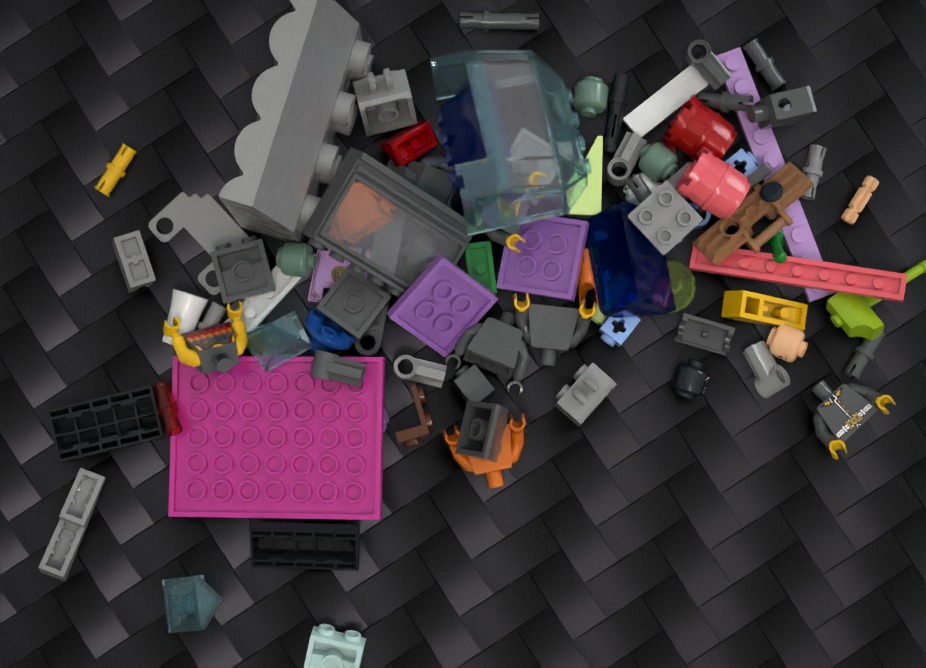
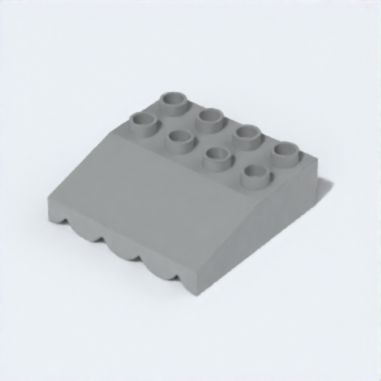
M290 0L293 5L292 9L295 11L285 14L273 25L269 36V46L274 57V67L265 70L256 79L252 89V102L257 112V121L246 126L240 132L235 142V159L240 167V175L242 176L226 183L218 196L241 228L287 242L303 243L305 235L302 234V231L321 200L318 197L321 184L329 185L342 163L343 156L339 155L340 147L334 145L337 133L350 136L358 112V105H355L356 95L350 94L354 81L367 77V73L371 72L374 55L370 54L372 44L363 41L360 24L335 0Z

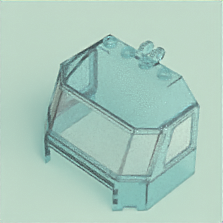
M531 49L463 50L429 58L436 100L472 94L487 158L455 165L456 175H462L465 188H460L459 190L467 236L568 214L587 187L588 175L592 174L589 158H583V153L586 150L583 135H580L579 129H576L580 127L577 111L572 112L570 105L574 104L571 88L566 89L564 79Z

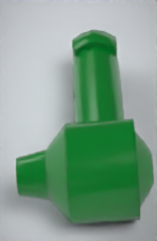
M771 224L766 225V226L762 229V231H764V230H765L768 226H770ZM781 230L766 242L772 249L774 261L778 264H783L787 260V254L782 248L785 242L783 241L784 233Z

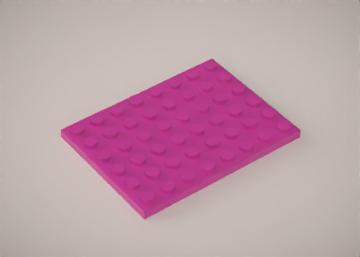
M173 356L168 517L382 520L385 358L339 357L367 365L365 379L362 386L359 387L335 380L331 382L309 376L314 357L238 356L239 364L232 367L228 372L215 371L202 374L195 367L183 364L177 356Z

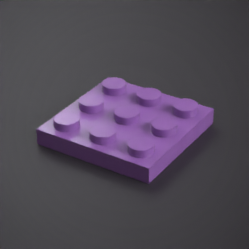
M525 212L518 235L525 239L526 242H516L515 247L521 251L520 253H515L509 247L504 246L496 285L497 289L575 301L589 222Z
M439 253L389 309L387 315L394 322L446 358L455 348L462 333L478 323L498 298L493 292Z

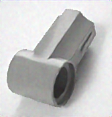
M626 132L613 159L609 162L607 179L613 186H623L630 178L639 159L638 155L647 144V141L641 136ZM615 167H622L625 169L626 174L622 177H617L612 173V170Z
M760 341L745 349L743 354L756 376L754 385L762 397L769 398L790 385L788 373L782 366L776 364L765 341Z
M402 355L395 360L393 372L397 378L442 388L446 365L414 358L410 355ZM407 360L412 364L413 368L410 374L403 375L398 371V363L400 361Z

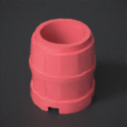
M702 147L696 154L699 157L698 161L694 160L693 163H689L676 185L678 188L675 190L682 197L689 198L703 211L706 210L720 219L723 217L729 219L745 198L751 183L748 182L747 177L733 168L732 164L713 156L712 151Z

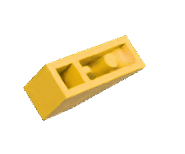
M745 290L725 291L721 317L774 327L787 324L804 331L808 304Z

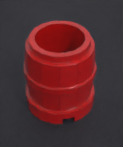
M692 95L690 101H686L670 123L671 128L668 132H664L662 138L670 144L673 142L686 153L685 155L698 161L699 157L696 154L702 147H706L713 152V156L721 159L737 136V132L734 131L735 127L721 117V114L701 104V100Z

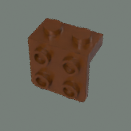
M415 382L410 383L421 425L395 432L399 445H405L406 449L422 445L421 440L431 437L429 431L434 430L430 413L424 414L422 405L427 404L422 387L417 388Z

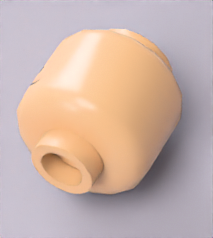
M781 324L778 327L772 328L766 345L769 347L772 356L787 362H793L797 357L802 358L804 356L808 343L804 342L805 334L803 331L787 324Z

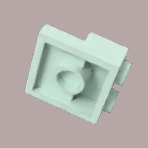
M320 624L319 627L314 626L310 635L304 668H360L366 638L361 637V634L355 630H347L345 633L335 631V628L329 624Z

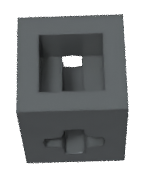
M475 364L471 368L465 365L455 373L457 379L454 380V383L469 401L481 402L495 391L494 387Z

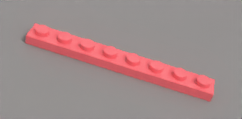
M693 244L689 265L690 270L903 302L908 274L787 256V260L783 264H778L773 259L774 254L764 252L756 254L751 250L737 249L715 266Z

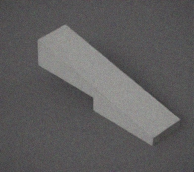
M80 468L59 515L60 520L38 567L41 573L66 581L106 478L104 476Z

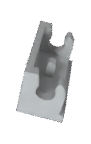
M134 231L113 238L112 245L128 292H134L142 286H151L156 281L140 231Z

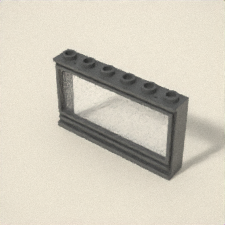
M351 147L303 229L302 234L311 238L308 242L310 245L321 251L324 248L329 249L330 257L341 263L347 260L350 262V269L360 275H363L364 272L370 274L368 280L380 287H383L385 283L390 287L388 292L400 298L439 253L457 265L472 236L479 231L480 227L366 153Z

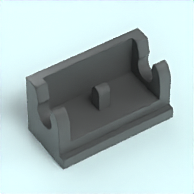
M683 313L674 341L726 356L735 328Z

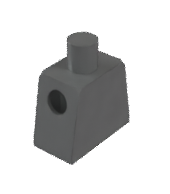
M810 86L768 95L756 102L753 107L747 109V117L751 123L758 122L760 129H768L795 124L815 113L817 109Z

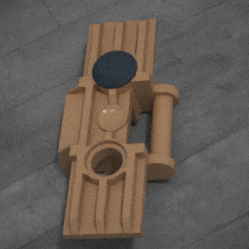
M789 161L762 185L757 184L755 187H750L745 198L729 219L723 217L692 243L715 266L720 264L743 244L757 254L761 250L760 247L786 225L790 226L793 224L792 219L784 210L809 190L814 183ZM765 215L769 220L778 218L752 239L754 233L751 227L761 217ZM735 225L738 229L735 234H726V230L730 226Z

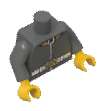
M822 379L811 389L821 400L813 409L815 413L813 417L815 433L827 449H830L834 460L838 459L835 452L838 449H842L847 454L844 442L878 411L875 406H878L882 413L887 415L890 412L884 405L886 403L896 405L891 396L882 395L869 387L855 383H842L833 390Z

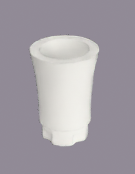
M173 289L167 324L170 327H174L173 318L177 317L181 322L179 328L180 336L183 333L195 331L208 299ZM164 334L162 341L171 344L172 337H167Z

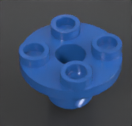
M312 308L305 319L306 328L312 335L311 338H306L308 340V347L314 354L316 350L335 353L336 349L346 350L356 340L348 332L317 311L316 308Z

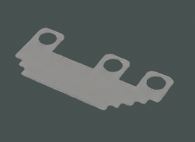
M181 192L148 225L149 229L162 242H168L184 227L209 254L216 251L215 247L226 243H231V246L242 244V239L249 237L209 194L200 198L197 194L188 197L184 192ZM169 218L173 222V230L169 234L164 235L157 231L156 224L159 219ZM212 262L198 275V281L210 294L217 295L220 292L219 286L210 287L206 283L207 273L214 270ZM237 301L232 304L230 309L235 311L239 306V302Z

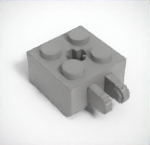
M389 68L383 69L382 75L375 76L373 72L367 73V77L353 82L366 137L418 124L405 69L390 71Z
M594 363L589 367L584 364L573 376L576 382L571 387L566 384L555 397L558 400L555 406L578 427L617 385Z

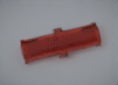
M165 381L156 383L153 389L159 405L157 411L162 416L166 434L168 436L178 435L183 431V426L177 412L179 406L173 399L170 383Z

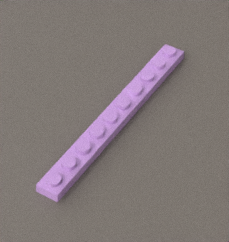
M739 47L717 55L716 57L732 75L724 83L726 90L732 95H752L754 102H743V104L754 106L756 102L760 101V97L741 48ZM735 111L750 152L758 162L756 166L759 168L764 163L769 162L774 168L773 172L762 180V183H764L785 165L772 128L760 129L758 122L751 123L748 120L746 111ZM798 198L784 210L793 221V224L790 226L786 225L781 229L784 233L783 238L791 257L823 261ZM803 287L808 303L835 293Z

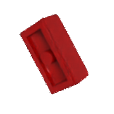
M418 121V124L405 128L380 144L397 167L406 165L438 145L429 121Z

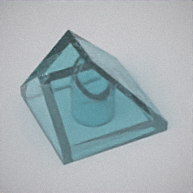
M295 311L284 312L246 332L248 339L246 347L265 372L312 348V344Z
M204 574L162 580L168 633L205 630L223 598L205 582Z

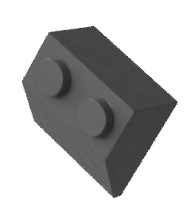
M467 400L455 453L496 462L501 451L503 431L507 425L508 409L498 404Z

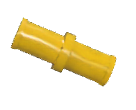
M122 143L112 162L107 163V170L94 188L109 197L120 177L124 178L126 175L124 171L137 152Z

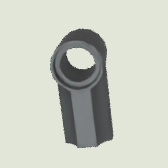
M701 39L695 40L686 48L684 52L686 63L694 67L713 91L717 90L732 77L731 73L711 51V47L706 41ZM692 48H700L704 53L703 59H695L691 54Z
M316 350L309 376L361 387L365 379L367 365L339 358V355Z

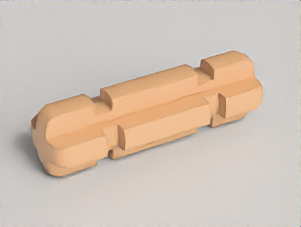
M869 175L865 177L861 184L862 187L857 190L849 203V208L842 214L841 218L848 224L852 225L859 217L858 213L862 212L872 196L871 192H874L877 188L879 181Z

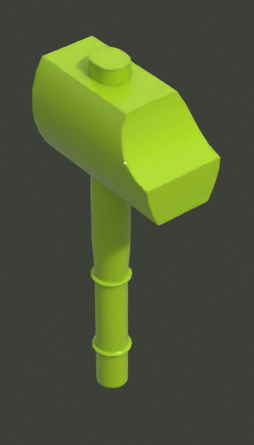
M926 259L918 262L917 265L903 273L908 274L906 284L919 275L926 273ZM837 292L827 300L826 309L832 315L830 317L831 321L837 328L841 326L849 337H864L873 341L883 333L884 323L870 308L883 299Z

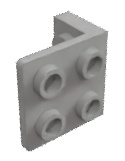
M667 180L628 215V219L662 255L669 252L703 220Z

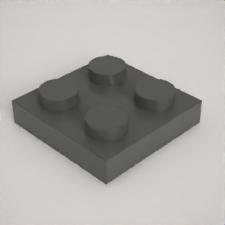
M347 266L318 304L316 310L360 341L389 303L391 296Z

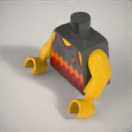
M238 301L239 310L232 311L230 304H227V316L230 320H233V323L226 322L183 333L181 336L179 335L180 320L177 317L173 318L174 327H170L165 320L163 333L167 337H172L171 344L179 361L195 367L202 374L215 371L226 373L232 367L239 364L238 356L243 354L248 344L244 321H241L243 317V304Z

